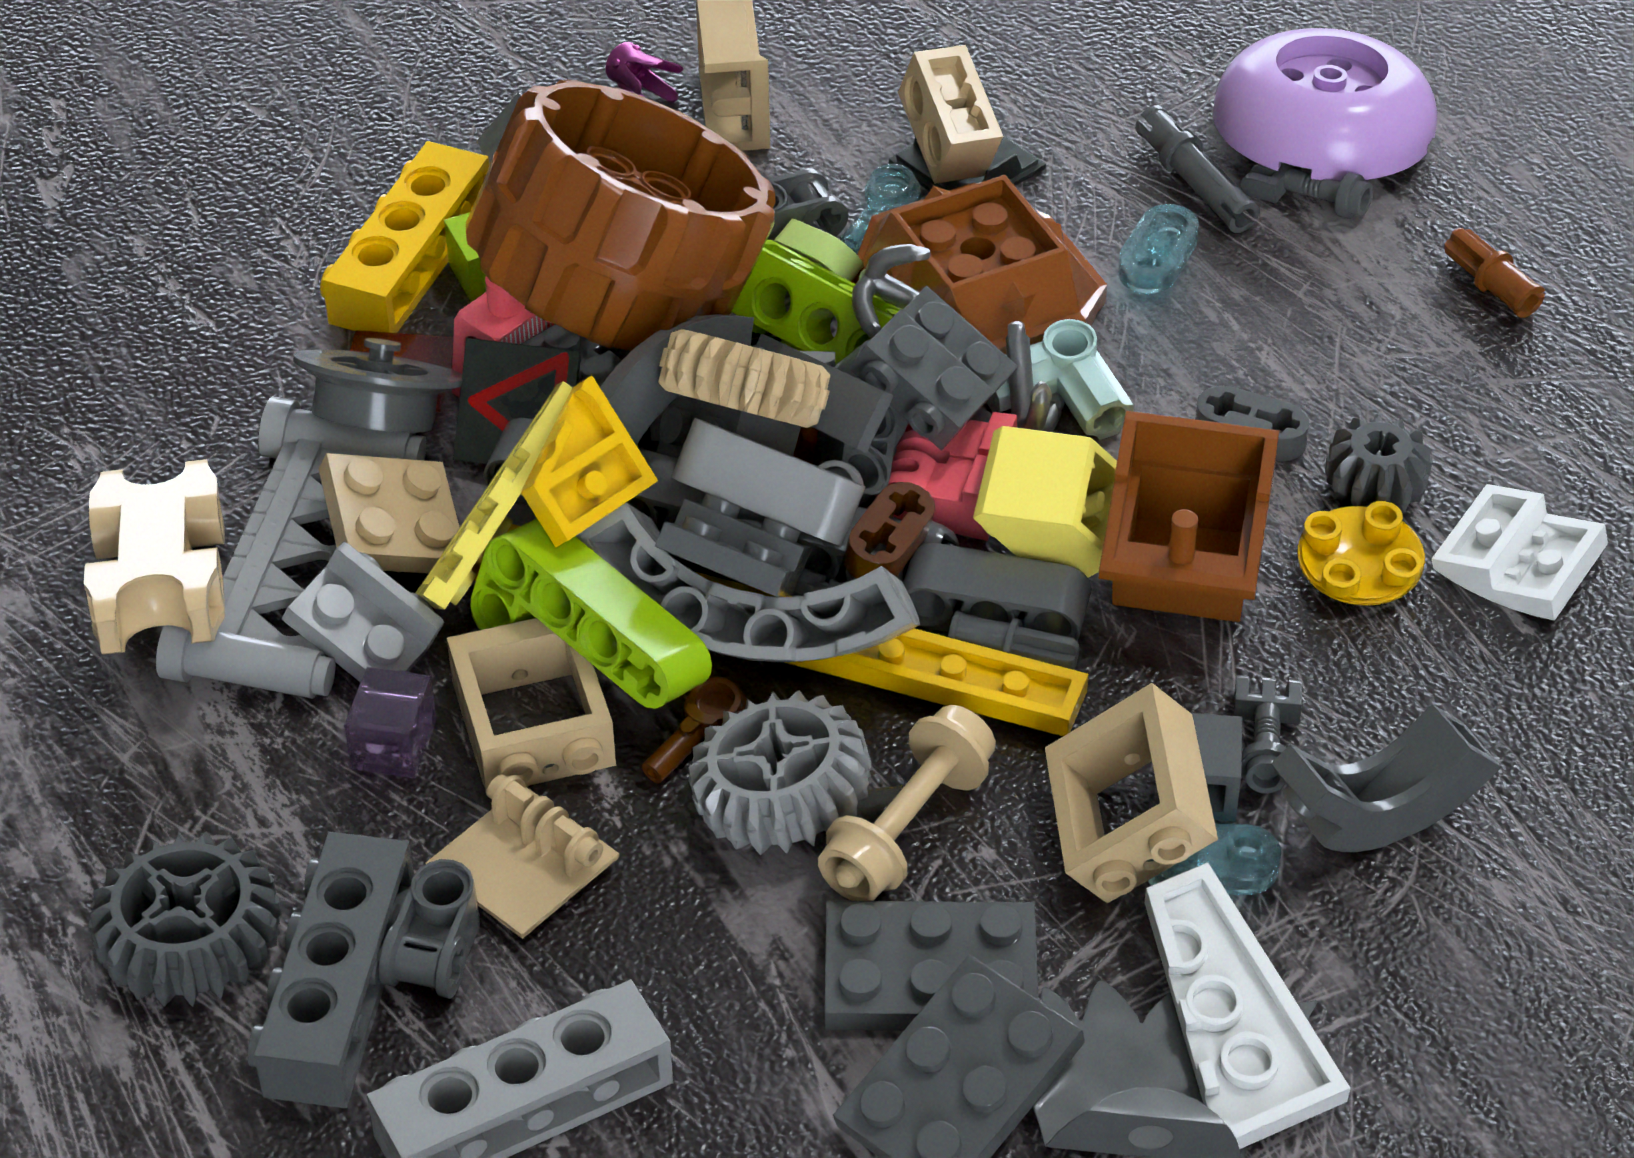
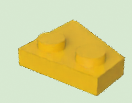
M593 376L588 377L572 388L521 490V494L555 548L569 541L658 482L655 474Z

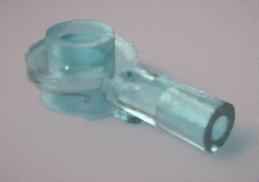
M885 164L876 168L865 185V201L868 205L840 237V241L857 253L872 215L919 201L921 199V189L914 173L908 167L900 164Z

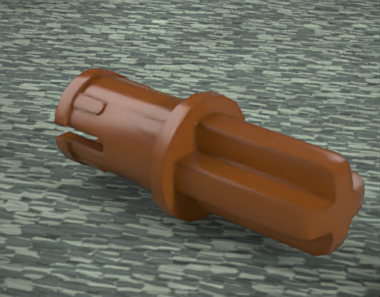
M1457 228L1451 233V237L1444 244L1445 252L1475 278V287L1482 292L1489 290L1520 318L1530 316L1540 307L1545 298L1543 293L1545 288L1520 271L1513 264L1512 255L1505 250L1496 251L1470 229Z

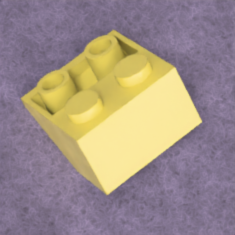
M1001 426L993 432L973 519L990 536L995 537L1017 557L1065 564L1078 569L1089 578L1099 572L1117 460L1091 437Z

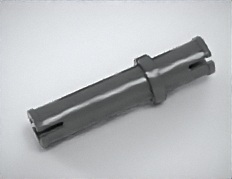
M1154 105L1146 109L1141 116L1152 128H1148L1143 121L1137 120L1135 129L1160 154L1159 160L1161 165L1170 173L1179 174L1226 223L1230 231L1241 233L1249 229L1254 222L1243 211L1246 210L1253 218L1258 219L1260 208L1256 202L1252 201L1202 150V141L1195 133L1184 131L1160 105Z

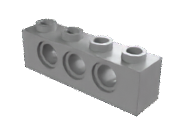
M632 979L609 989L596 990L585 996L580 1002L543 1018L529 1019L515 1030L481 1045L460 1049L442 1062L412 1075L398 1076L387 1082L382 1088L368 1093L367 1100L374 1137L386 1158H508L673 1084L671 1043ZM458 1111L457 1113L446 1114V1113H449V1112Z

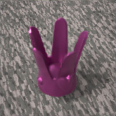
M631 42L621 43L612 50L606 61L605 70L607 77L616 82L618 87L645 97L641 93L643 87L666 101L675 102L678 100L676 90L650 70V67L680 73L683 71L682 66L645 54L641 51L640 46Z

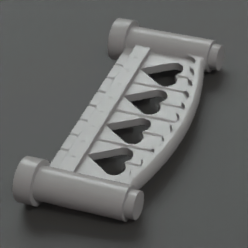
M272 396L268 400L262 414L258 445L261 456L275 458L276 461L223 576L225 618L219 626L215 640L211 642L191 644V634L186 629L173 625L163 626L157 647L156 670L160 678L187 683L192 676L313 699L316 695L328 696L335 676V659L326 657L323 651L314 646L301 634L297 636L283 635L259 614L287 608L304 590L280 569L315 560L329 561L337 549L336 545L328 546L320 543L300 526L301 524L330 518L323 487L319 483L321 478L318 468L326 453L424 460L426 437L416 435L415 432L372 430L331 422L312 414V411L301 409L300 403L297 400Z

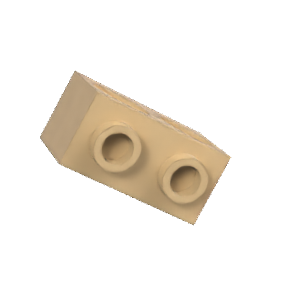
M966 45L914 52L898 94L934 184L985 176L986 170L989 169L1003 139V134Z

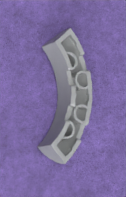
M627 502L576 535L585 545L694 632L705 643L709 651L721 655L753 661L771 662L828 659L860 652L885 643L920 625L919 616L903 582L882 566L852 581L835 587L804 593V596H764L763 594L738 590L712 582L697 574L679 556L654 547L660 531L650 517Z

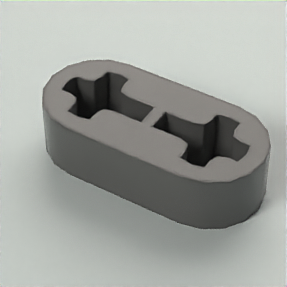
M1224 385L1213 386L1204 390L1197 400L1195 420L1283 431V433H1279L1276 461L1283 462L1296 459L1306 450L1310 421L1307 413L1296 405Z

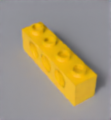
M427 141L414 159L406 162L399 179L387 195L383 194L379 198L374 212L361 229H356L353 232L346 249L337 261L329 265L323 273L320 293L325 298L328 323L330 325L392 341L449 262L444 220L471 212L488 171V156Z

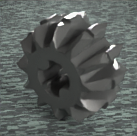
M1378 414L1371 423L1353 418L1347 429L1336 430L1335 436L1330 442L1329 454L1326 456L1325 462L1326 482L1332 485L1334 500H1351L1352 506L1368 507L1376 501H1386L1399 507L1402 514H1404L1408 504L1420 502L1422 495L1427 490L1428 478L1431 474L1433 462L1432 457H1430L1431 448L1425 446L1422 431L1405 430L1403 419H1399L1391 424L1383 422Z

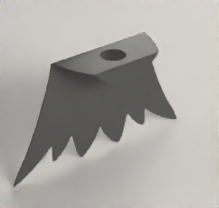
M1100 980L1094 986L1082 1021L1078 1020L1070 1006L1058 994L1048 987L1042 988L1041 1002L1081 1028L1085 1039L1083 1046L1033 1105L1044 1147L1149 1158L1245 1157L1247 1146L1239 1149L1237 1139L1231 1129L1218 1114L1203 1104L1171 992L1164 996L1146 1015L1144 1022L1140 1023L1131 1006L1115 988L1105 981ZM1317 1000L1298 1005L1307 1020L1318 1003Z

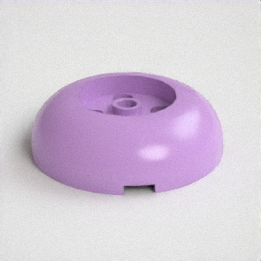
M1306 28L1268 36L1250 45L1237 55L1224 71L1217 86L1213 119L1218 132L1232 148L1267 168L1278 171L1282 162L1312 169L1311 179L1315 180L1333 179L1341 181L1348 172L1360 174L1365 180L1403 171L1416 164L1426 155L1428 144L1435 137L1437 108L1432 89L1421 70L1397 49L1382 41L1355 32L1328 28Z

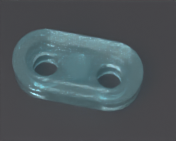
M1162 204L1148 209L1120 251L1118 276L1122 284L1144 295L1159 293L1170 288L1197 246L1199 229L1197 216L1188 208L1175 204Z
M1215 824L1218 836L1217 841L1189 856L1186 860L1154 876L1148 882L1153 886L1205 863H1209L1228 895L1261 893L1269 889L1277 880L1281 847L1277 839L1261 827L1249 824Z

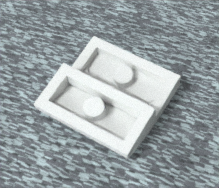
M1486 484L1432 557L1433 569L1451 581L1485 599L1519 612L1555 621L1607 546L1606 527L1602 523L1547 514L1544 494Z

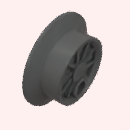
M366 338L364 346L370 348L369 353L327 349L302 350L294 353L293 362L316 377L312 414L331 422L353 427L391 432L414 433L431 431L434 427L438 394L461 387L463 383L462 374L452 369L394 356V351L401 350V344L390 340Z

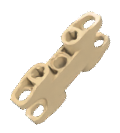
M207 459L186 461L185 468L180 475L158 484L140 485L131 483L124 479L123 469L101 472L97 483L90 491L89 521L92 544L97 560L118 557V560L85 564L84 587L92 620L93 634L100 644L101 654L125 652L128 639L144 629L156 626L173 625L186 629L191 634V644L214 641L219 626L225 618V594L218 548L193 550L196 547L221 545L225 542V526L217 477L211 471Z

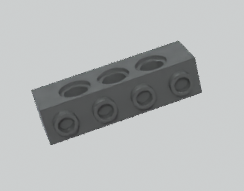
M328 831L320 858L310 859L305 874L304 893L306 900L302 912H293L287 927L286 949L288 954L283 968L275 967L269 979L267 990L269 1011L264 1025L256 1024L252 1029L249 1039L248 1064L250 1067L257 1068L263 1098L340 1108L348 1107L385 986L379 980L378 971L382 946L390 927L396 922L414 877L409 841Z

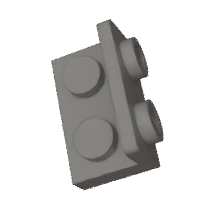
M342 542L327 566L287 607L282 617L285 623L314 646L318 647L328 657L334 658L339 666L382 700L385 699L428 651L444 624L443 619L433 611L431 605L424 598L407 591L383 572L382 567L374 558L368 554L358 552L346 542Z

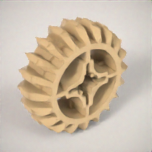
M684 329L671 333L667 348H663L659 364L662 368L658 383L665 391L805 428L818 424L822 409L825 410L830 392L827 390L830 374L821 365Z

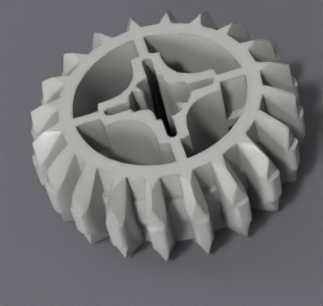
M799 690L788 700H780L774 692H772L768 702L755 705L747 699L745 710L738 714L723 711L722 726H709L705 728V740L703 743L693 747V764L688 767L690 773L689 783L693 792L692 798L699 815H702L704 823H707L716 838L727 837V840L732 843L736 850L751 843V846L761 855L771 845H779L788 854L792 843L806 840L814 847L816 834L823 830L827 831L836 818L846 815L856 817L858 801L868 797V778L871 777L870 768L872 765L863 731L858 728L855 720H851L843 705H829L824 695L817 696L808 702Z

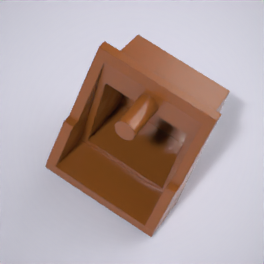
M1126 410L1098 579L1112 581V605L1240 622L1244 599L1255 600L1275 471L1279 430Z

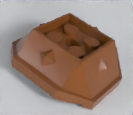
M1006 175L981 183H971L949 191L933 186L925 199L872 215L857 254L864 266L851 281L854 284L859 281V275L866 269L870 257L883 248L903 244L928 248L930 250L929 259L891 267L887 270L886 274L918 292H921L927 285L1004 354H1007L1005 339L1008 335V324L1011 322L1021 321L1024 323L1026 335L1030 338V345L1043 341L1046 329L1051 324L1060 320L1075 319L1091 326L1097 312L1101 311L1106 303L1107 283L1064 233L1061 224L1056 223L1051 216L1035 210Z

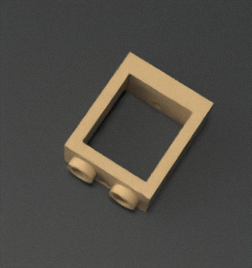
M534 618L447 637L452 682L486 795L491 781L501 774L506 777L516 775L524 780L525 786L528 787L542 782L573 775L588 774L595 770L616 766L613 722L594 666L541 621ZM573 675L586 715L494 736L483 702V694ZM554 764L552 767L544 768L546 765Z
M1150 683L1045 747L1065 873L1107 904L1218 840L1193 716L1153 683ZM1152 761L1160 803L1104 836L1097 794Z

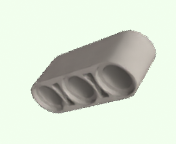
M698 418L693 420L671 475V478L839 546L843 545L866 487Z

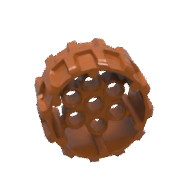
M560 79L555 85L548 87L534 85L518 98L466 221L467 244L477 252L480 258V270L491 282L502 287L523 304L526 310L545 321L552 322L585 337L590 342L608 348L615 347L632 351L654 333L660 330H670L686 322L688 318L703 315L731 314L775 224L773 209L776 202L775 190L771 182L762 177L755 166L748 160L749 156L736 145L729 143L692 117L621 88L589 84L578 80Z

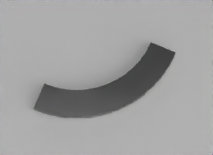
M714 314L688 318L686 322L670 330H660L636 346L614 368L600 386V389L636 446L655 418L672 401L680 396V394L665 391L658 383L662 368L659 364L663 348H667L671 333L684 329L750 346L753 317Z

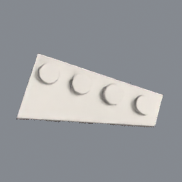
M1209 863L1146 888L1144 903L1203 1104L1218 1114L1231 1129L1237 1139L1239 1149L1346 1103L1350 1086Z

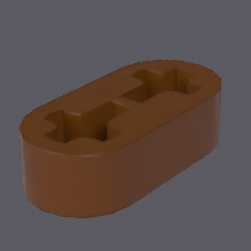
M910 482L893 483L880 492L852 528L844 554V565L853 577L857 579L881 566L894 576L900 573L929 532L935 511L934 499L930 493L921 486ZM904 511L909 512L900 523L893 520L894 515L899 516ZM879 543L886 545L885 551L880 550L875 555L870 554Z

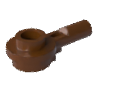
M712 677L690 691L684 703L683 714L685 720L681 723L680 728L641 766L643 772L651 781L660 784L693 752V747L705 740L706 727L722 726L723 711L738 714L745 710L747 699L738 686L728 679Z

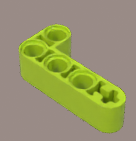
M536 518L489 541L485 548L470 604L472 617L480 630L537 618L646 708L656 709L703 684L711 675L712 662L705 643L576 536L555 548Z

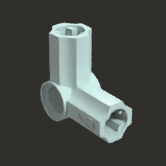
M1075 319L1060 320L1051 324L1044 332L1043 341L1030 345L1033 386L1039 381H1044L1049 386L1052 394L1057 392L1086 435H1094L1099 440H1103L1119 434L1124 424L1126 410L1134 411V406L1098 353L1095 330L1089 324ZM1009 378L987 401L992 412H1002L1011 409Z

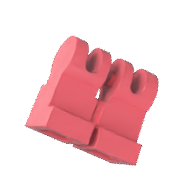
M993 412L989 422L970 420L942 451L928 438L915 432L908 423L896 447L897 452L893 456L888 485L897 482H910L921 486L934 499L935 511L932 521L945 525L954 531L955 534L988 541L990 535L973 519L993 432L1001 426L1017 428V415ZM904 511L901 515H894V517L902 520L909 512Z

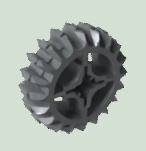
M207 831L196 842H187L181 833L178 832L174 844L162 847L151 839L148 853L141 856L126 851L123 863L124 869H106L105 887L94 890V900L92 902L94 910L90 912L89 928L92 940L94 941L93 946L97 960L102 963L103 969H108L109 976L114 980L116 986L128 985L137 1000L154 992L156 999L165 1007L175 995H183L193 1007L198 993L211 991L221 999L225 983L232 981L246 986L249 975L248 967L264 968L266 957L268 956L267 949L277 946L281 907L279 897L276 895L274 879L269 874L267 868L261 867L260 860L256 858L254 851L241 852L233 838L227 839L216 846L215 841Z

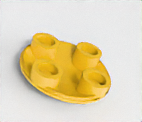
M1376 501L1368 507L1349 506L1330 511H1317L1310 514L1304 523L1297 552L1298 562L1303 574L1316 589L1335 600L1363 606L1388 603L1401 598L1411 591L1422 576L1425 554L1417 534L1409 525L1402 521L1403 514L1400 508L1386 501Z

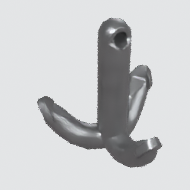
M912 244L894 245L883 248L870 257L866 269L860 273L859 281L852 290V307L862 330L871 339L882 329L872 303L873 295L903 310L920 293L886 274L887 270L897 265L929 259L930 250L928 248Z
M1013 321L1008 324V335L1005 339L1007 357L1018 366L1009 377L1011 413L1017 415V428L1053 432L1060 419L1064 400L1057 392L1052 394L1049 386L1044 381H1039L1033 386L1030 338L1026 335L1024 323ZM981 408L971 420L989 422L992 414Z

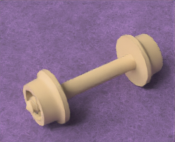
M948 705L942 707L934 716L921 718L915 723L909 732V746L914 758L921 767L873 824L863 818L846 815L836 818L826 831L827 846L818 857V867L823 878L831 888L851 901H874L882 891L898 888L907 876V862L902 850L895 843V839L941 783L954 789L968 791L978 788L988 776V760L995 751L996 740L992 730L983 719L962 706Z

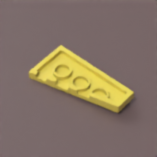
M564 381L555 386L415 594L424 598L433 608L445 610L450 602L455 606L459 603L477 576V573L471 569L487 547L489 541L507 533L513 523V520L506 515L519 495L523 496L521 490L573 388Z

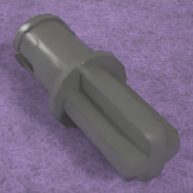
M956 611L948 634L949 638L1072 670L1075 669L1079 657V644L1074 638L1022 627V620L1013 618L1011 623Z

